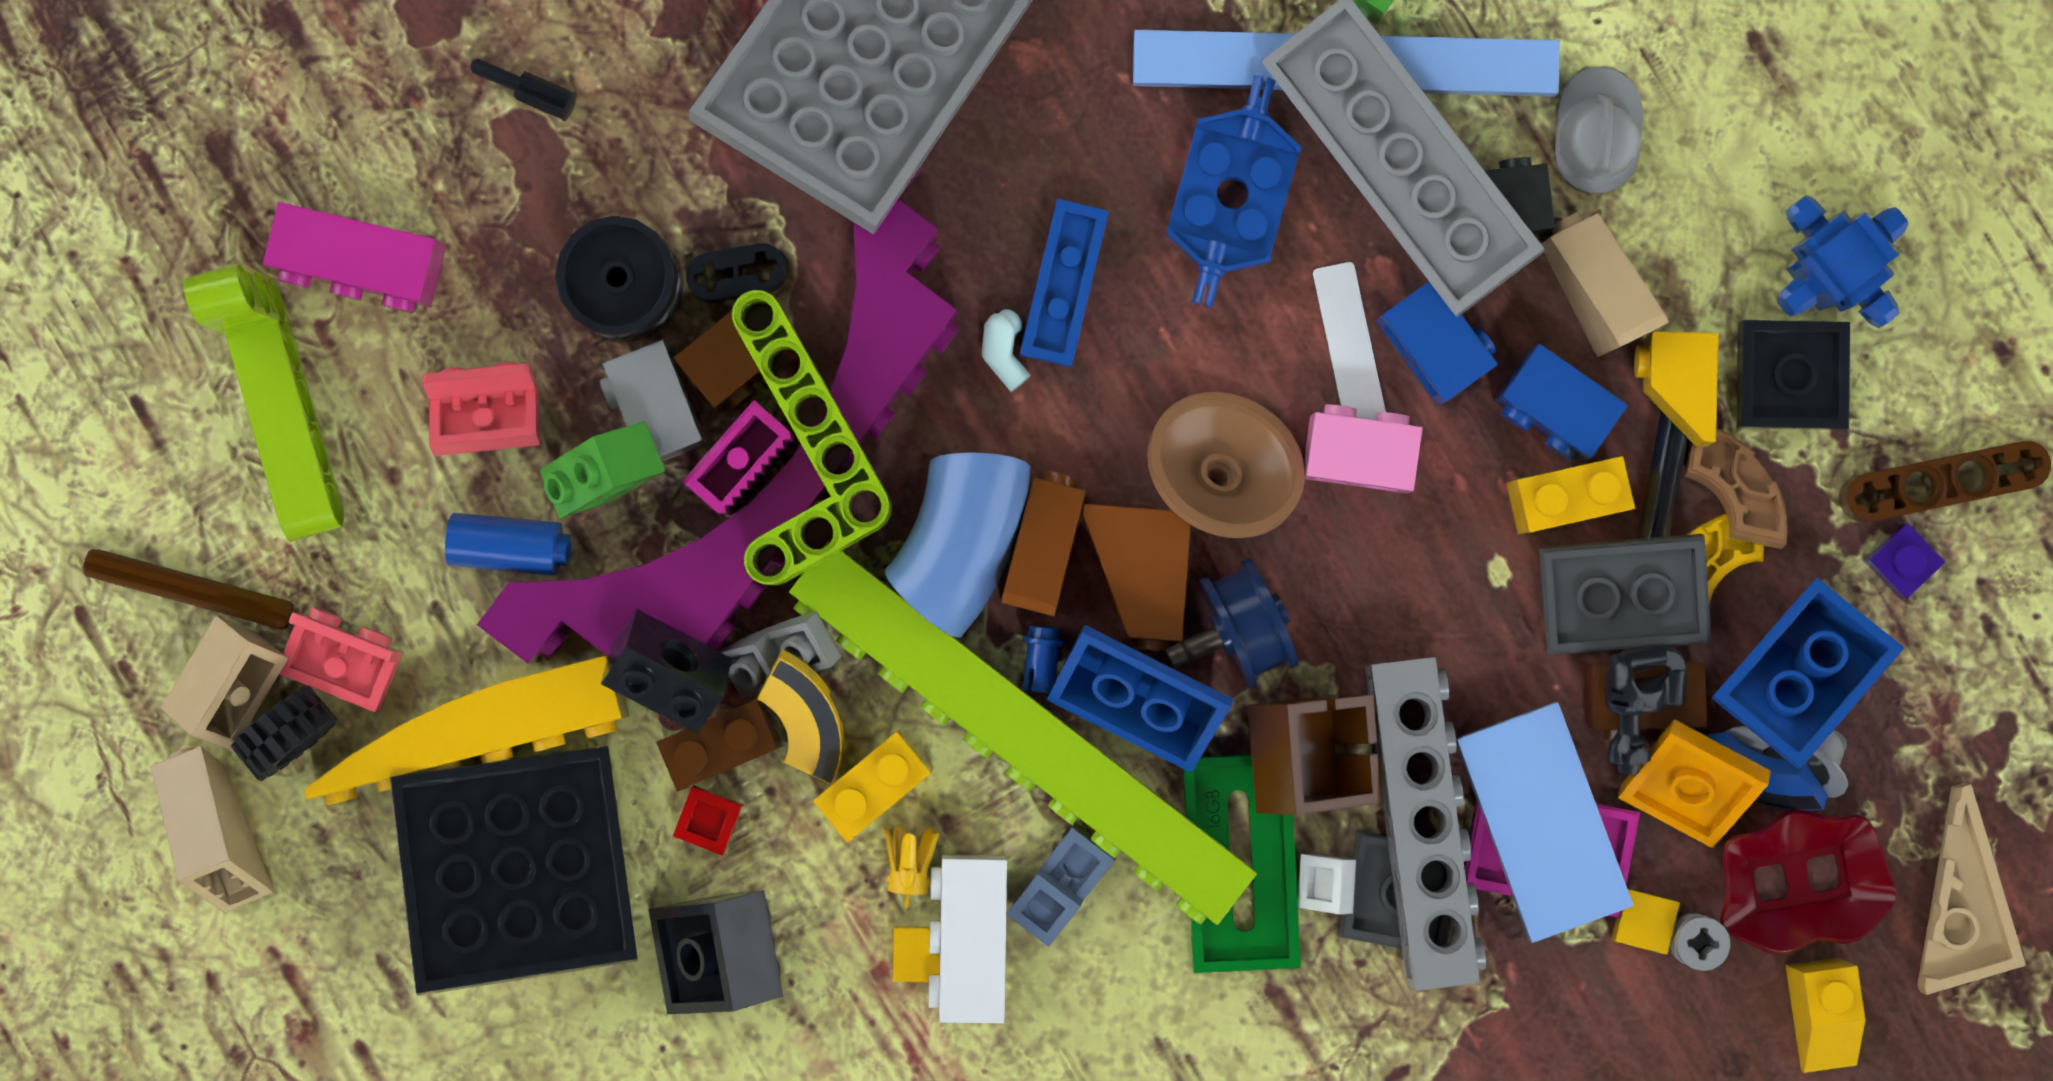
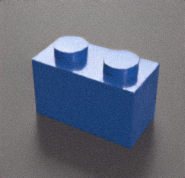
M1429 281L1376 320L1378 326L1437 407L1450 400L1498 365L1491 356L1496 352V349L1487 334L1479 326L1472 329L1462 315L1456 317Z
M1541 344L1528 350L1494 399V402L1504 408L1501 416L1522 431L1527 432L1532 427L1548 438L1544 444L1545 447L1567 462H1572L1574 458L1579 461L1591 459L1628 406Z

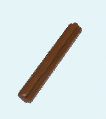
M100 549L89 550L83 564L82 571L86 577L277 629L288 627L289 619L294 609L293 603L288 600Z

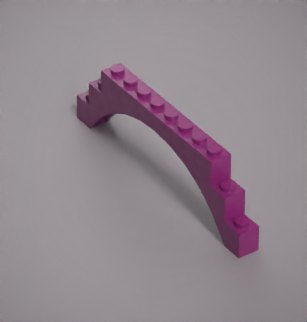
M920 166V168L917 170V172L915 173V175L913 176V178L911 179V181L909 182V184L907 185V187L905 188V190H906V189L912 184V182L915 180V178H916L917 175L919 174V172H920L922 166ZM900 199L896 201L874 235L854 223L856 289L847 346L830 393L860 446L869 434L876 439L879 438L896 415L890 409L891 405L902 391L908 396L915 391L928 372L921 365L933 349L943 353L960 330V327L954 324L959 316L958 310L911 276L915 268L923 273L941 249L935 243L940 236L939 230ZM826 403L811 427L817 426L824 421L827 415ZM800 444L794 456L748 505L701 539L645 565L589 579L509 582L478 622L477 626L526 663L533 664L538 663L542 657L550 661L568 638V635L562 632L566 625L609 656L611 645L635 610L639 609L718 651L735 628L729 623V620L742 605L747 610L750 609L767 586L753 580L746 571L744 555L749 544L756 538L829 498L825 494L827 489L803 446ZM846 445L833 446L825 456L826 468L832 474L846 473L854 463L853 451ZM817 519L812 520L810 523H811V524L815 523V521H816ZM776 545L765 547L758 555V568L763 574H765L773 562L779 567L785 563L784 552Z

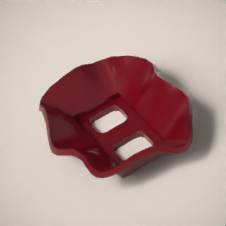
M1790 809L1756 832L1740 834L1730 838L1723 850L1722 864L1725 877V902L1720 915V924L1725 927L1728 934L1733 938L1767 953L1775 955L1792 954L1819 940L1831 941L1837 944H1849L1859 941L1878 926L1883 918L1890 913L1896 901L1897 891L1879 835L1869 820L1861 815L1853 814L1845 817H1836L1805 810ZM1826 855L1834 856L1839 875V885L1834 889L1814 892L1810 887L1808 877V860ZM1780 864L1784 870L1787 886L1786 895L1779 899L1761 901L1758 898L1755 870L1759 867Z

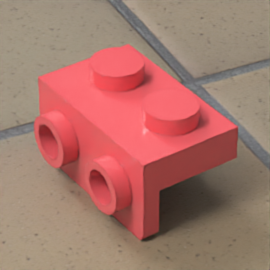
M501 362L493 367L474 369L452 367L443 369L440 372L423 375V388L429 398V447L434 456L541 445L540 390L529 364Z
M311 607L309 615L292 612L289 623L294 624V628L283 652L288 657V660L279 675L373 712H380L404 653L389 647L392 637L363 626L359 634H355L339 627L343 618L315 607Z

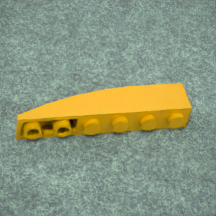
M607 655L501 682L449 701L399 725L348 756L304 789L306 800L324 796L326 806L358 798L356 787L376 782L378 792L392 789L390 777L408 775L409 773L428 769V772L457 768L461 767L460 760L480 755L482 764L510 759L514 757L513 746L532 742L534 752L566 744L564 733L583 728L586 739L618 731L616 720L630 717L626 700L623 695L601 685L608 659Z

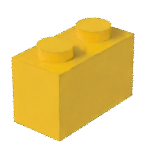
M1623 456L1506 483L1518 535L1635 509Z
M899 729L814 799L813 802L848 843L928 777L933 769Z

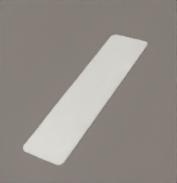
M1346 262L1315 269L1313 277L1341 406L1356 408V418L1377 420L1378 412H1386L1355 266L1352 262Z

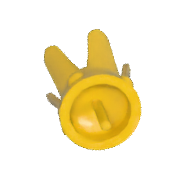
M897 825L893 830V846L890 833L884 828L891 868L890 874L886 877L888 883L887 891L905 894L904 907L908 908L910 895L929 893L931 880L928 877V870L940 833L934 834L932 828L926 829L922 835L916 856V837L912 833L905 834L903 827Z

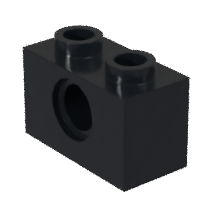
M636 609L611 645L601 685L698 733L724 698L732 658Z

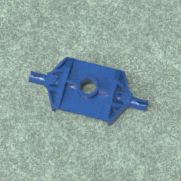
M1254 75L1247 104L1242 109L1200 118L1196 124L1166 232V237L1198 266L1197 272L1200 274L1193 299H1191V303L1196 305L1201 304L1207 285L1208 290L1203 307L1213 308L1220 278L1223 279L1224 274L1266 265L1272 257L1273 245L1302 147L1268 116L1269 112L1267 109L1273 87L1276 83L1274 79L1269 77L1265 81L1261 97H1259V92L1264 76ZM1228 180L1240 182L1247 192L1245 204L1236 209L1223 206L1217 197V189L1220 184Z

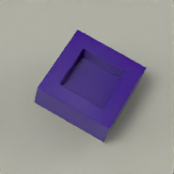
M1901 524L1864 560L1900 599H1908L1945 563L1909 524Z

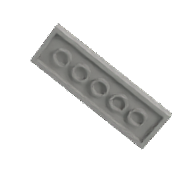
M1338 0L1261 61L1456 317H1459L1545 252L1541 243L1353 0Z

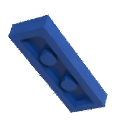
M1057 199L1022 342L1021 357L1072 368L1109 211Z

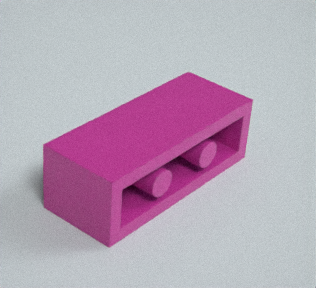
M278 202L263 265L279 271L277 280L283 283L310 288L311 280L331 284L329 291L331 294L359 301L362 299L363 292L383 296L382 306L413 313L415 304L432 307L446 246L433 238Z

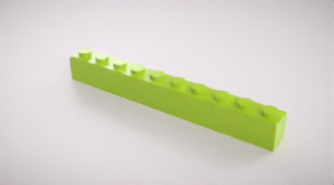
M828 541L823 548L829 545L830 541ZM843 550L805 571L790 589L789 593L799 600L793 609L800 615L817 611L822 622L825 620L841 633L835 640L840 646L859 660L866 653L883 665L878 675L902 693L908 686L925 698L920 706L925 712L944 726L947 725L950 719L954 720L968 731L962 739L965 743L986 759L993 752L1010 764L1005 773L1027 791L1031 792L1035 785L1039 786L1053 797L1047 805L1050 809L1071 825L1078 818L1095 830L1090 839L1114 858L1121 851L1138 863L1137 867L1133 870L1135 875L1156 891H1159L1165 884L1181 897L1176 906L1201 925L1208 918L1218 926L1257 875L1253 868L1186 818V816L963 643L926 620L901 595Z

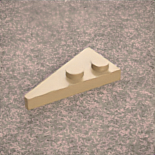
M1962 783L1951 787L1917 984L1919 991L1926 995L2026 966L1972 784Z

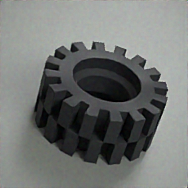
M311 686L303 687L299 691L288 695L283 702L280 701L275 704L269 712L263 713L258 717L255 723L250 724L244 730V733L234 740L235 742L231 744V748L256 779L263 781L267 777L269 778L274 775L279 769L282 770L288 766L292 760L299 758L305 750L314 746L318 739L324 737L329 732V729L334 727L338 719Z

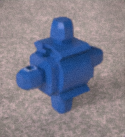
M1805 195L1786 210L1787 220L1795 232H1802L1805 238L1791 249L1799 260L1786 269L1793 277V280L1779 292L1776 299L1777 303L1789 316L1799 315L1814 305L1819 311L1835 305L1842 312L1859 304L1861 309L1858 312L1870 325L1877 328L1883 327L1900 314L1898 304L1890 291L1883 292L1880 286L1894 275V272L1887 264L1899 256V252L1892 243L1906 231L1908 220L1896 207L1885 209L1872 218L1867 212H1864L1851 219L1844 210L1827 220L1824 217L1827 211L1814 198Z

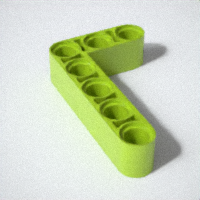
M236 263L185 278L183 280L184 295L196 323L226 336L276 515L288 541L293 542L343 527L344 513L285 305L274 279L242 263Z
M752 290L742 294L736 300L732 309L734 326L831 496L756 538L749 544L744 555V565L750 577L761 584L780 585L881 529L891 516L892 503L784 309L771 294L761 290ZM757 304H766L773 311V320L770 326L762 331H752L747 328L745 323L748 310ZM784 351L797 353L800 358L798 372L793 377L787 379L775 377L772 371L774 358ZM819 398L825 401L827 406V415L824 421L814 427L803 425L798 416L801 404L807 399ZM846 445L853 451L854 463L846 473L832 474L826 468L825 456L833 446ZM873 492L880 498L881 511L873 521L860 522L853 516L851 510L852 502L860 493ZM818 518L826 519L832 525L833 538L825 548L813 549L806 543L804 537L805 529L812 520ZM770 545H776L784 552L785 566L780 573L769 577L759 570L757 558L762 549Z

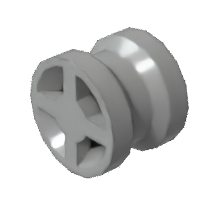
M1693 912L1685 913L1676 918L1669 950L1674 958L1690 968L1707 971L1715 969L1725 961L1731 945L1729 934L1722 924L1706 915ZM1704 945H1710L1706 946L1703 950H1701L1699 955V949H1701Z

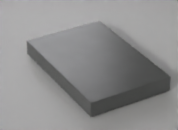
M1703 534L1539 546L1545 639L1548 655L1658 645L1673 646L1711 643L1705 536Z

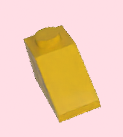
M1652 331L1644 338V345H1637L1635 350L1634 372L1636 378H1643V392L1695 446L1707 447L1715 443L1719 333Z
M1840 958L1785 965L1801 1071L1807 1073L1857 1066L1865 1025L1858 966Z

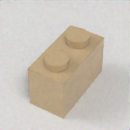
M216 615L162 704L161 709L191 736L233 751L231 744L248 727L287 662L288 657L257 632Z

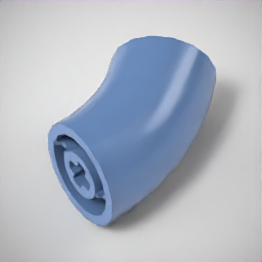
M974 452L940 455L929 462L926 489L917 519L900 551L887 566L885 574L891 585L912 608L937 628L953 637L961 638L981 613L996 589L1011 558L1028 498L1031 466L1026 461L999 454Z

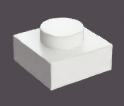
M1301 854L1298 908L1334 914H1353L1356 860L1319 854Z

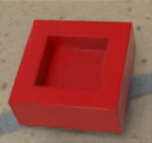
M693 785L676 825L673 837L723 856L744 804Z

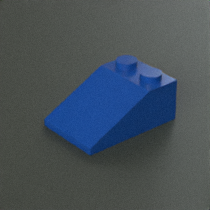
M1816 578L1714 694L1712 699L1800 770L1902 652L1904 647L1819 578Z

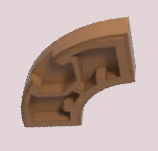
M1716 428V442L1707 447L1695 446L1690 441L1684 477L1703 484L1720 500L1728 518V538L1782 549L1787 543L1788 532L1785 504L1776 481H1772L1764 467L1754 457L1755 453L1736 437Z

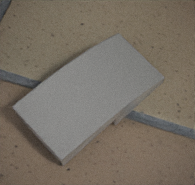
M817 611L765 628L719 651L732 658L729 677L741 698L759 694L782 649L798 657L814 671L831 668L840 659L841 654Z

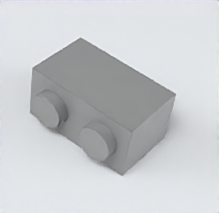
M663 340L602 363L607 377L600 380L608 405L612 410L620 408L626 426L643 421L646 422L661 461L708 444L677 363L673 358L674 355L670 345Z

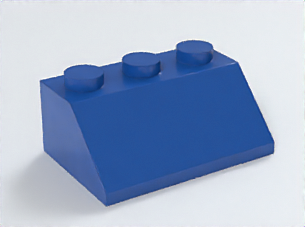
M1086 625L1082 627L1047 698L1049 702L1189 772H1192L1234 701V699Z

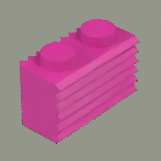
M753 400L682 482L718 514L731 516L733 515L732 508L740 507L739 500L747 499L746 492L754 491L753 484L761 483L760 476H767L768 468L775 467V460L782 459V452L789 451V444H796V436Z

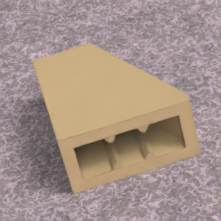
M1576 212L1555 223V228L1551 230L1553 236L1549 237L1541 245L1545 249L1544 254L1597 358L1669 323L1664 311L1598 213L1582 220L1579 212Z
M202 746L196 748L180 749L172 753L169 759L150 766L178 882L224 913L274 893L271 880L224 764Z

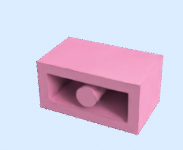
M1330 404L1325 405L1324 413L1315 412L1310 416L1304 456L1305 479L1405 494L1414 491L1423 427L1409 425L1410 416L1378 412L1377 420L1356 418V408Z

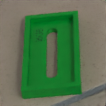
M1251 754L1201 757L1192 772L1183 769L1185 816L1230 851L1228 797L1233 791L1240 790L1245 792L1249 801L1251 865L1257 875L1252 880L1254 924L1249 930L1241 931L1235 927L1233 906L1218 926L1208 918L1201 925L1190 918L1193 973L1301 968L1293 815L1256 813Z

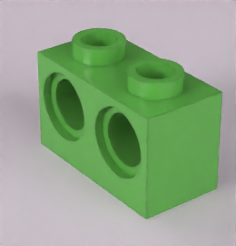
M645 421L593 436L539 469L544 480L546 495L554 504L559 519L611 503L665 472Z

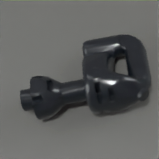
M1658 645L1628 648L1619 654H1613L1609 658V667L1605 673V705L1611 712L1619 714L1618 733L1609 743L1607 759L1612 763L1618 764L1619 773L1627 775L1638 774L1640 772V765L1651 761L1649 743L1641 733V715L1659 712L1666 706L1679 707L1685 705L1686 661L1680 651L1671 646ZM1665 667L1664 674L1660 678L1635 679L1632 670Z

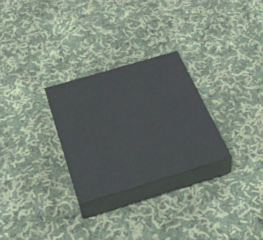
M1357 830L1351 858L1356 860L1353 914H1341L1337 935L1343 938L1402 949L1388 838L1386 835ZM1434 860L1424 866L1421 872V880L1427 890L1431 892L1437 891L1446 882V870L1440 862ZM1446 915L1435 917L1429 925V937L1437 946L1448 942L1451 920Z

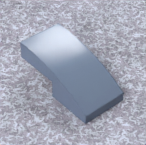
M1076 822L1006 913V915L1048 947L1079 910L1083 900L1116 860V858L1096 845L1090 839L1092 835Z

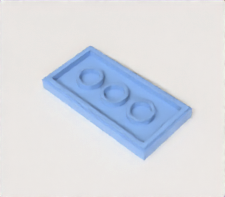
M1553 702L1456 738L1457 748L1526 935L1531 943L1634 906L1558 702Z

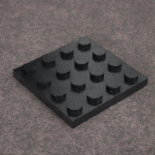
M608 746L390 777L417 996L638 961Z

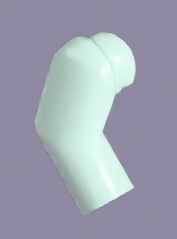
M1004 309L998 314H992L984 325L982 357L1009 391L1013 392L1031 375L1013 354L1015 336L1022 330L1021 318L1016 312Z

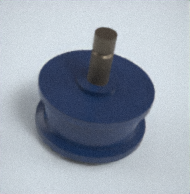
M1249 557L1241 561L1242 570L1215 582H1212L1208 577L1199 580L1202 593L1212 615L1210 619L1213 628L1186 639L1184 644L1180 642L1165 649L1174 669L1188 663L1190 659L1195 660L1221 647L1224 648L1228 656H1231L1248 688L1257 685L1256 676L1284 663L1290 669L1299 666L1294 646L1285 627V624L1289 623L1290 619L1283 602L1277 592L1272 595L1270 594L1258 569Z

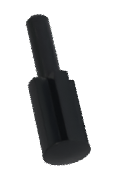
M479 58L471 63L470 70L473 74L514 91V97L520 102L560 118L564 122L568 120L574 110L577 100V92L575 91L572 92L526 71L521 76H518Z

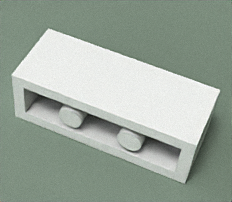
M942 854V867H931V900H941V921H930V954H940V975H929V1008H939V1023L1004 1024L1007 899L1006 855Z

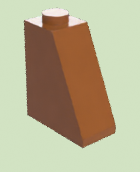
M1046 471L1044 480L1033 478L1001 603L1049 616L1055 615L1086 492L1085 490L1075 488L1077 478L1051 471Z
M1083 504L1082 518L1126 637L1138 638L1137 649L1166 651L1165 649L1169 648L1170 640L1182 641L1191 525L1172 510Z

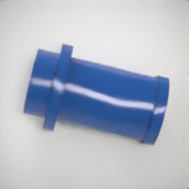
M1029 625L1028 635H1023V641L1028 642L1024 683H1022L1023 690L1028 691L1032 689L1033 692L1050 693L1056 680L1059 646L1065 644V639L1060 638L1061 628L1046 625Z

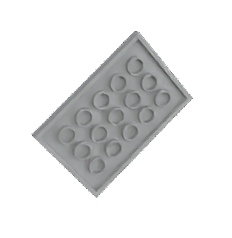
M768 0L689 110L688 120L874 235L1033 0Z

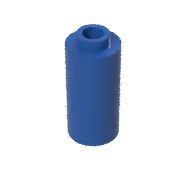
M452 513L449 518L445 538V559L448 566L556 576L559 566H568L571 535L563 534L560 522L465 513Z

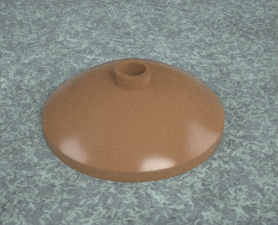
M1204 392L1185 397L1174 403L1163 413L1149 439L1147 452L1148 468L1156 490L1174 513L1190 525L1204 532L1227 538H1249L1267 533L1282 524L1289 517L1301 498L1305 483V468L1303 457L1295 438L1283 422L1272 412L1245 397L1225 392ZM1209 478L1217 480L1221 486L1213 483Z

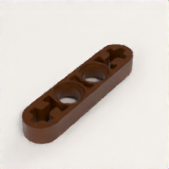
M2021 441L1865 473L1848 479L1842 485L1839 493V504L1842 511L1850 519L1857 522H1870L2032 489L2042 485L2048 478L2051 471V458L2047 450L2040 444L2033 441ZM2020 453L2023 459L2031 458L2034 468L2027 470L2025 476L2021 472L1999 476L1997 465L2020 460ZM1967 461L1977 463L1984 473L1982 485L1973 492L1965 490L1958 481L1959 468ZM1914 472L1925 474L1932 484L1931 494L1923 502L1912 500L1906 492V481ZM1888 476L1892 477L1891 484L1887 479ZM1863 483H1865L1868 491L1891 488L1893 498L1872 502L1870 504L1871 512H1868L1866 505H1857L1855 502V495L1863 492ZM1894 501L1898 505L1897 509H1894Z

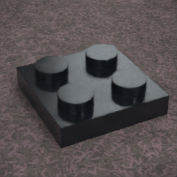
M1742 320L1738 322L1737 428L1849 429L1850 322Z

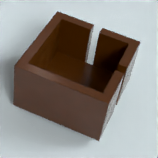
M1373 694L1325 695L1247 705L1256 813L1302 815L1382 803L1378 754L1335 753V744L1377 743Z

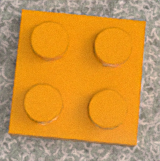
M1674 719L1650 748L1651 761L1640 765V772L1638 774L1628 775L1622 782L1618 798L1713 848L1768 786L1771 770Z

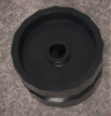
M609 216L592 220L572 233L559 253L555 279L561 302L573 319L605 339L628 343L650 338L669 324L681 305L684 279L680 261L666 241L656 231L637 219ZM621 270L627 273L626 283L621 287H612L611 284L618 282L615 274Z

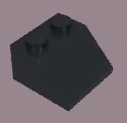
M764 890L729 893L648 909L667 1015L733 1012L783 997L780 966L776 958L770 925L771 916L767 907Z

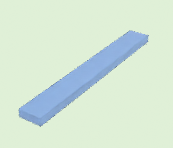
M1134 30L1132 86L1251 89L1253 76L1261 75L1264 78L1260 89H1264L1267 77L1274 78L1261 61L1295 34ZM1380 36L1421 90L1427 94L1555 97L1559 93L1560 40ZM1276 82L1273 90H1282V88Z

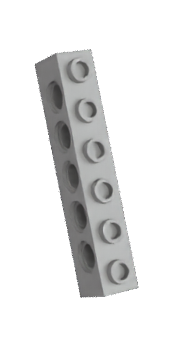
M1436 657L1369 665L1364 670L1368 694H1373L1377 734V743H1374L1379 759L1382 804L1389 843L1388 849L1407 988L1419 991L1480 983L1478 970L1486 968V955L1482 938L1474 937L1471 920L1472 915H1478L1479 906L1475 885L1473 882L1466 883L1464 861L1471 860V846L1467 829H1459L1456 808L1463 807L1464 795L1460 776L1452 775L1449 754L1456 753V736L1453 723L1451 721L1444 722L1442 700L1449 699L1446 671L1444 668L1437 669ZM1406 700L1418 702L1424 710V723L1417 730L1406 728L1400 721L1399 710ZM1415 753L1425 755L1432 765L1431 776L1423 784L1413 782L1407 774V762ZM1425 806L1432 808L1439 817V828L1429 838L1419 835L1414 827L1416 813ZM1436 860L1444 866L1447 878L1441 889L1431 892L1424 887L1421 880V872L1427 863ZM1446 915L1453 923L1454 933L1448 943L1437 946L1429 937V925L1435 917Z

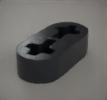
M757 243L703 253L696 256L686 270V282L689 289L698 299L707 303L736 300L742 294L752 290L772 293L784 285L788 276V264L784 255L776 247L767 243ZM766 255L770 263H778V270L771 271L769 275L770 281L762 283L756 274L742 276L740 269L756 266L758 262L757 256ZM713 264L718 272L733 271L734 273L733 278L719 280L717 282V290L714 292H709L705 284L697 283V277L705 275V266Z

